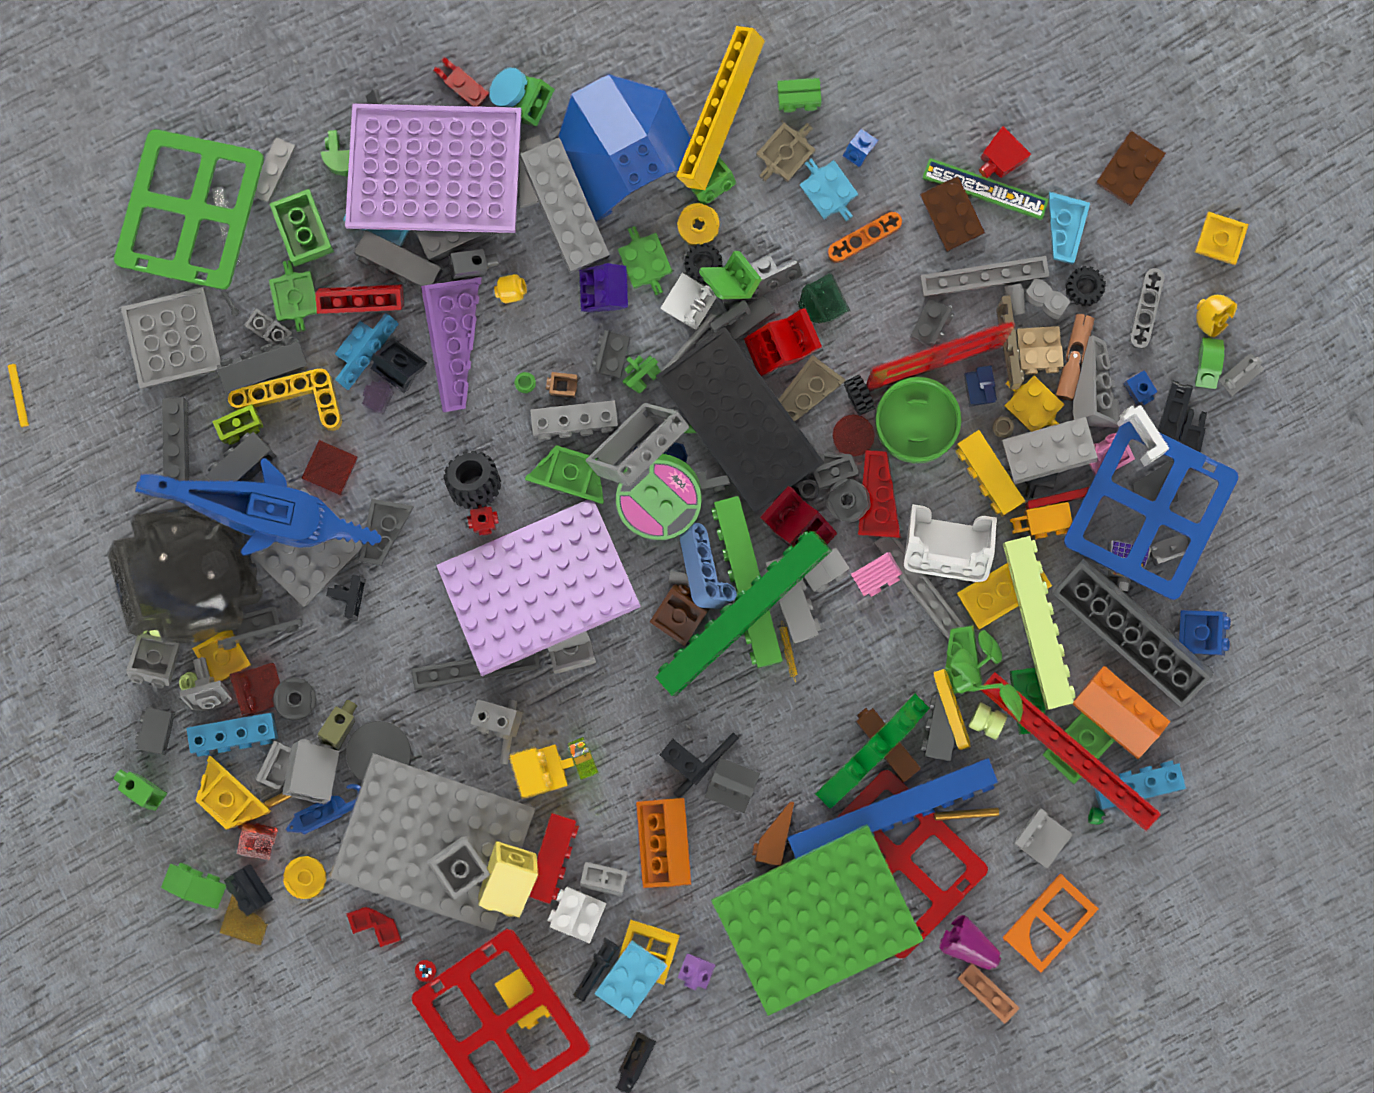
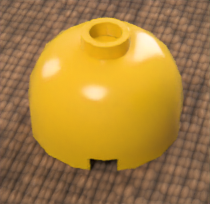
M1219 294L1210 296L1206 300L1202 299L1196 307L1198 310L1196 322L1199 328L1208 336L1217 337L1228 326L1225 323L1229 317L1233 319L1237 310V303Z

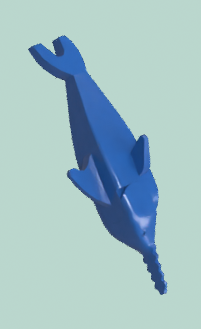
M265 458L260 461L264 483L245 481H178L161 475L143 474L136 484L135 492L164 499H175L234 530L250 535L251 538L241 550V554L244 556L269 548L273 542L300 548L313 547L335 538L337 540L344 538L346 542L352 539L355 543L360 540L363 545L369 542L371 546L381 541V536L376 530L370 531L368 527L362 529L360 524L354 526L352 521L346 523L345 519H339L319 498L301 490L288 488L283 474Z

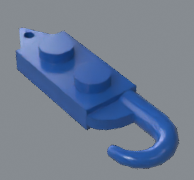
M350 784L346 788L355 789L359 793L361 786ZM332 795L329 802L324 804L316 803L295 813V817L286 828V831L300 832L305 835L352 811L356 799L345 803L340 796Z

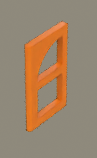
M1059 874L1002 938L1042 973L1099 908L1074 887L1064 875ZM1062 888L1087 910L1068 933L1043 911L1044 907ZM1036 916L1062 939L1043 961L1036 956L1030 942V928Z

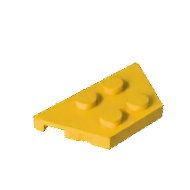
M213 756L208 757L206 771L201 779V788L198 790L195 801L225 829L229 830L271 812L266 805Z

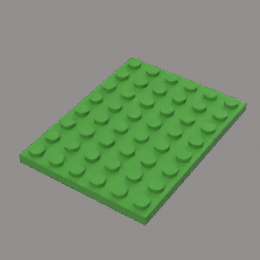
M868 824L711 900L768 1016L924 941Z

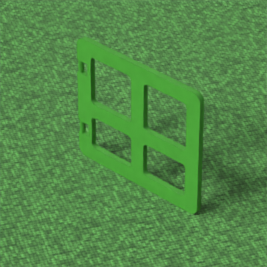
M157 129L151 130L146 138L115 252V264L126 269L221 290L227 289L232 282L264 162L263 154L253 149ZM161 147L201 154L202 158L190 199L186 200L149 191ZM219 159L244 163L246 165L236 205L233 209L206 203L216 163ZM150 207L185 215L184 225L173 260L133 252L144 208ZM204 219L229 224L227 239L217 270L190 264L199 226ZM139 259L148 260L147 267L138 266ZM198 272L207 273V279H197Z

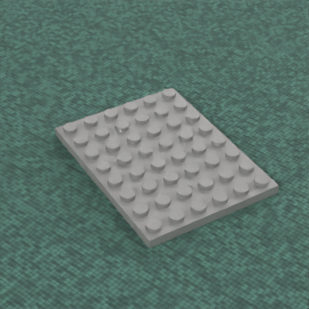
M372 753L329 877L493 931L500 912L486 910L479 906L478 894L483 880L454 900L450 897L427 861L461 837H465L487 869L496 841L522 849L535 808Z

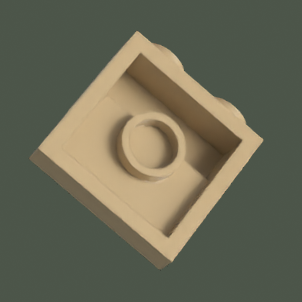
M1059 326L1021 328L1016 330L1017 347L1020 351L1019 365L1020 369L1025 372V375L1038 374V371L1046 370V373L1049 374L1058 373L1059 369L1064 367Z

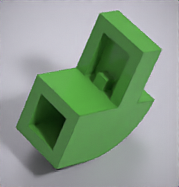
M329 130L328 137H325V148L329 151L321 152L322 159L327 168L334 174L348 176L350 150L340 151L337 130Z
M1202 337L1198 354L1199 366L1195 378V386L1216 389L1219 375H1221L1223 369L1224 340Z

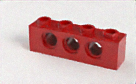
M403 284L319 288L315 292L317 314L402 310L404 307Z

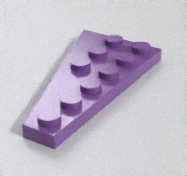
M481 277L421 286L443 412L466 408L468 370L471 367L470 353L473 350L476 326L475 312L476 304L479 302L478 287L481 285Z

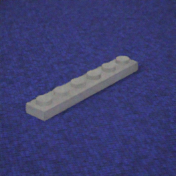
M1046 256L926 274L921 275L920 280L923 297L1032 281L1034 279L1049 278Z

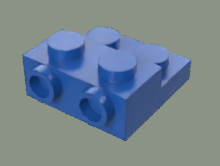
M1181 610L1179 641L1193 654L1225 656V651H1229L1230 647L1229 638H1226V630H1229L1231 625L1230 617H1227L1226 612Z

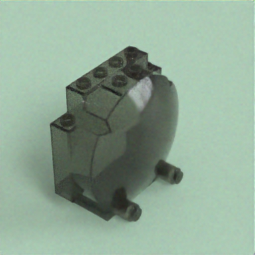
M187 505L134 515L130 521L134 536L114 540L107 552L128 634L139 636L144 631L158 630L163 644L169 642L193 643L208 639L219 632L238 629L244 619L241 606L256 604L263 595L262 586L257 582L256 564L252 563L250 555L252 554L246 556L241 554L242 548L247 543L246 534L215 521Z

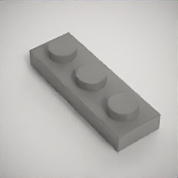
M277 137L275 138L263 163L255 198L270 204L296 149L295 145Z

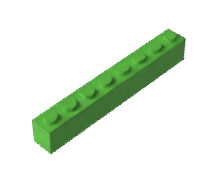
M736 496L714 502L715 508H711L714 521H719L720 528L717 529L719 541L724 540L726 548L722 549L724 560L730 563L731 569L727 571L730 582H735L738 595L743 590H749L752 587L751 582L760 573L740 498ZM768 610L744 633L746 643H751L753 652H749L752 665L756 664L757 668L783 662L770 611Z

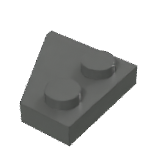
M824 452V454L818 453L824 464L812 472L819 491L833 486L840 480L859 476L851 454L836 455Z
M1169 461L1132 485L1133 492L1150 501H1155L1174 461ZM1176 492V494H1175V496H1174L1172 502H1177V501H1178V494H1177V492Z

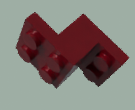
M790 486L780 494L760 517L780 540L793 548L799 543L798 538L806 531L809 533L811 531L816 532L827 545L837 535V532L816 509L803 501Z

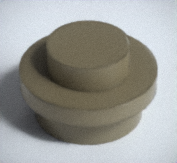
M1003 416L994 421L992 429L996 436L1006 438L1012 434L1014 424L1011 419Z

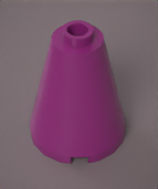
M962 914L954 919L951 923L954 927L950 932L948 930L945 931L940 941L939 949L944 954L988 970L996 968L1001 961L1000 951L968 917Z

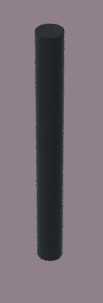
M733 732L703 763L710 768L739 737ZM686 779L673 794L677 798H681L694 783Z

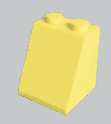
M496 841L487 866L490 875L483 880L478 894L479 906L486 910L502 912L509 917L515 916L520 918L538 876L537 854Z

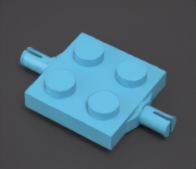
M810 159L809 162L807 161L805 165L812 174L799 185L823 219L837 212L841 213L845 221H848L849 218L851 219L853 215L846 206L852 199L858 196V193L837 163L833 160L825 167L818 168L813 159Z

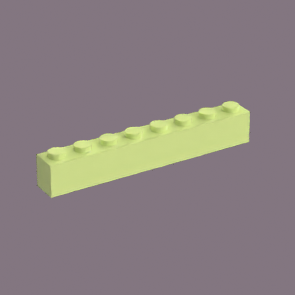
M1030 536L1005 542L1003 547L1045 708L1048 710L1074 703L1073 699L1076 698L1073 686H1069L1067 678L1070 677L1068 666L1063 664L1064 649L1062 644H1058L1056 636H1059L1057 624L1052 622L1051 615H1054L1051 602L1047 603L1045 594H1048L1046 582L1041 580L1040 574L1043 573L1041 562L1036 561L1035 553L1037 552L1035 540H1031Z

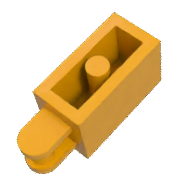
M1069 502L1028 509L1024 512L1025 516L1010 519V523H1013L1014 528L1012 534L1028 532L1030 537L1035 536V540L1047 538L1048 533L1056 532V536L1066 534L1072 523ZM1026 520L1027 528H1022L1021 521Z

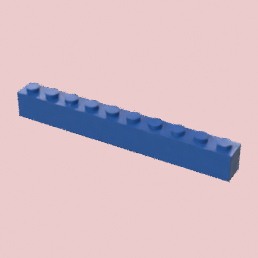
M987 758L789 836L787 839L796 859L867 824L873 836H875L873 832L882 829V832H886L895 828L893 824L902 821V824H906L915 820L913 816L922 813V816L934 813V808L942 805L944 809L954 805L955 799L962 797L964 801L974 797V792L982 789L983 793L995 788L994 784L998 783L990 760Z

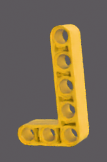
M322 368L231 391L228 396L229 404L234 409L240 410L251 404L256 408L314 393L322 425L330 431H335L342 425V417L332 377ZM322 374L326 375V382L317 384V377ZM299 380L306 381L303 389H296V383ZM285 385V392L277 395L275 393L276 387ZM259 390H264V397L256 400L255 393ZM239 395H243V403L240 405H235V398ZM331 395L332 400L329 404L324 405L321 403L323 396ZM330 415H335L337 418L333 425H327L326 423Z

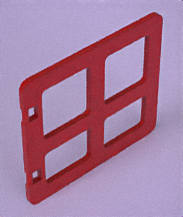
M881 771L836 818L870 805L884 790H889L893 795L909 790V788L891 771ZM922 813L915 815L919 819L920 825L900 845H895L880 829L873 832L875 835L873 837L880 851L886 857L885 862L891 874L893 875L898 870L901 871L932 902V906L915 922L916 926H919L924 931L921 934L923 939L929 935L988 872L986 863L942 820H935L934 813L922 816ZM931 835H935L966 865V871L946 891L941 890L911 860V855ZM965 878L970 884L960 892L956 887ZM920 943L895 956L899 959L906 958Z
M511 929L502 931L412 994V1003L472 1093H492L469 1059V1055L490 1040L496 1043L519 1078L516 1084L502 1093H530L590 1051L588 1040L516 933ZM493 945L496 952L488 957L484 950ZM507 951L532 986L533 993L501 1015H497L471 978V975L502 952ZM441 981L444 988L436 993L432 986ZM453 986H457L482 1022V1028L463 1041H458L433 1005L434 999ZM545 1006L569 1041L570 1047L538 1069H532L509 1035L508 1028L538 1007Z

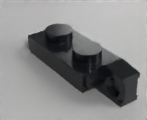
M637 1032L619 1069L621 1074L616 1089L623 1093H630L657 1041L641 1032Z

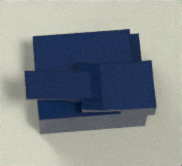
M992 365L978 367L976 371L964 374L969 407L995 403L997 401Z

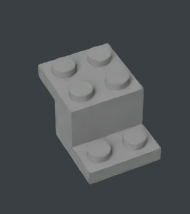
M589 630L548 647L555 674L596 663Z

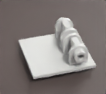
M682 273L660 309L697 330L717 296L711 287L704 286Z

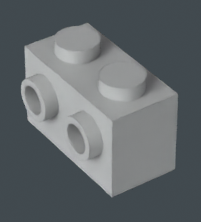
M478 699L470 724L477 726V731L489 734V730L497 732V737L508 739L509 736H517L523 712Z

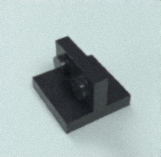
M393 338L373 354L371 360L374 363L370 369L405 393L410 388L416 375L424 370L427 362Z
M353 574L350 588L334 585V588H327L326 596L334 600L347 602L344 617L349 620L358 621L366 579Z

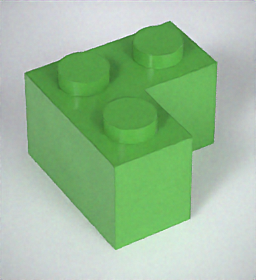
M179 863V866L169 865L161 888L184 900L218 909L226 889V884L220 882V877L208 873L206 877L203 876L202 871L193 869L187 864Z

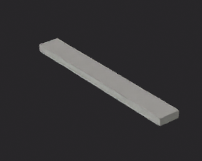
M881 537L874 542L875 546L882 555L887 552L891 553L903 573L899 576L949 642L951 629L964 627V625L925 574L905 569V548L898 538ZM976 642L980 663L987 655ZM990 660L980 668L981 676L994 667Z

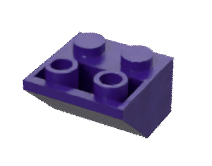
M606 263L579 270L581 312L615 311L628 308L627 267L625 265Z

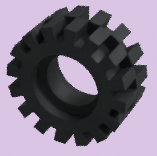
M699 243L695 247L692 246L689 252L687 251L684 264L686 273L690 278L699 283H706L695 265L696 259L700 256H707L712 261L711 267H722V256L713 245L709 246L707 243L700 245Z
M1083 266L1071 273L1066 283V293L1070 296L1069 299L1071 301H1075L1074 304H1081L1084 307L1086 305L1091 306L1103 296L1106 289V281L1103 280L1104 276L1099 274L1100 271L1098 269L1094 270V267L1086 268V266ZM1081 279L1092 281L1094 289L1091 293L1083 294L1079 291L1078 282Z
M860 375L843 382L848 397L859 416L875 409L872 396Z

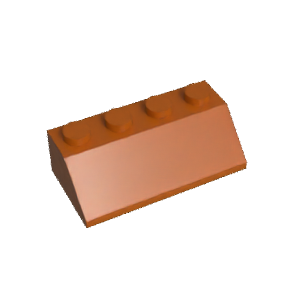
M1105 666L1091 678L1073 701L1074 703H1072L1137 759L1147 751L1171 722Z
M676 798L636 802L643 888L690 885L691 874L685 799Z

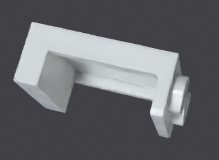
M1141 405L1137 408L1131 406L1119 416L1121 419L1117 422V425L1120 427L1130 421L1149 450L1140 459L1144 467L1161 457L1169 449Z

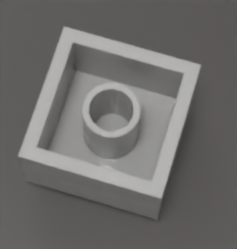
M461 837L427 861L450 897L454 900L490 875L465 837Z

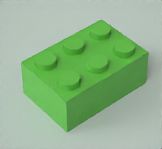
M310 189L270 203L288 255L295 267L334 252Z

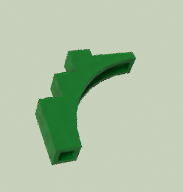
M916 694L912 695L886 724L815 793L829 809L839 802L916 726L917 722L929 710L925 702Z

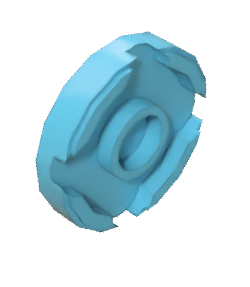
M507 68L501 71L492 81L489 96L492 103L498 107H514L519 103L526 91L524 90L525 85H527L525 75L516 68Z

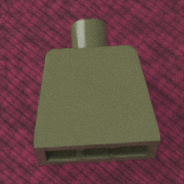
M346 700L341 709L336 706L334 707L317 734L319 742L330 745L334 750L339 751L355 723L353 716L357 708L355 703ZM338 720H344V721H345V722L342 723V724H337V721H338Z

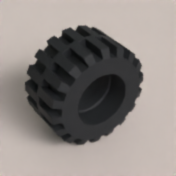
M466 451L461 456H455L454 461H449V467H446L444 470L446 473L444 474V483L453 502H456L458 506H464L465 509L470 507L478 509L479 505L485 507L487 502L491 503L494 501V496H498V490L501 489V478L494 461H492L489 455L485 456V453L481 451L478 454L476 451H471V453ZM480 476L477 481L465 484L468 479Z

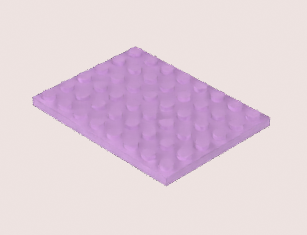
M352 104L346 229L516 233L521 108Z
M585 500L436 565L482 676L641 607L595 502L591 500Z

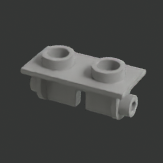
M1250 353L1218 381L1233 396L1264 370L1261 365L1262 361L1259 357H1254Z

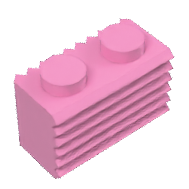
M887 552L851 575L863 596L869 594L872 597L882 591L880 587L887 583L891 586L900 581L898 576L903 573L891 553Z

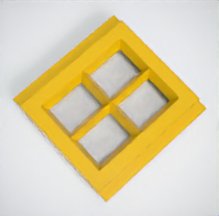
M630 920L619 957L632 940L667 964V967L656 981V983L664 985L680 935Z

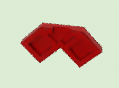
M368 906L347 913L353 934L374 927L380 947L401 940L395 919Z

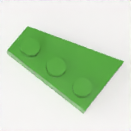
M973 625L952 628L950 631L945 670L949 676L954 693L959 692L954 686L953 679L961 675L958 670L950 666L954 655L959 650L965 649L973 657L975 666L979 664ZM979 668L977 672L980 681L979 683H977V686H982L983 682L981 670Z

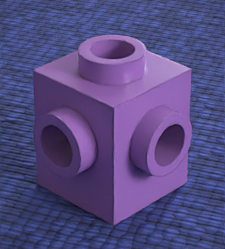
M687 953L677 978L685 981L684 985L696 990L697 986L706 989L715 964Z

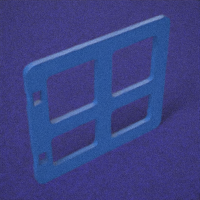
M1128 421L1119 427L1065 535L1064 544L1068 549L1168 599L1175 600L1181 596L1238 481V473L1236 470L1159 432L1169 447L1164 455L1172 458L1174 463L1156 500L1150 501L1112 482L1111 479L1130 440H1136L1145 445L1131 422ZM1204 462L1216 467L1213 473L1202 468ZM1189 468L1218 482V486L1198 524L1169 509ZM1103 496L1144 515L1146 518L1127 558H1122L1083 537ZM1160 525H1164L1190 539V543L1170 581L1145 570L1141 566Z

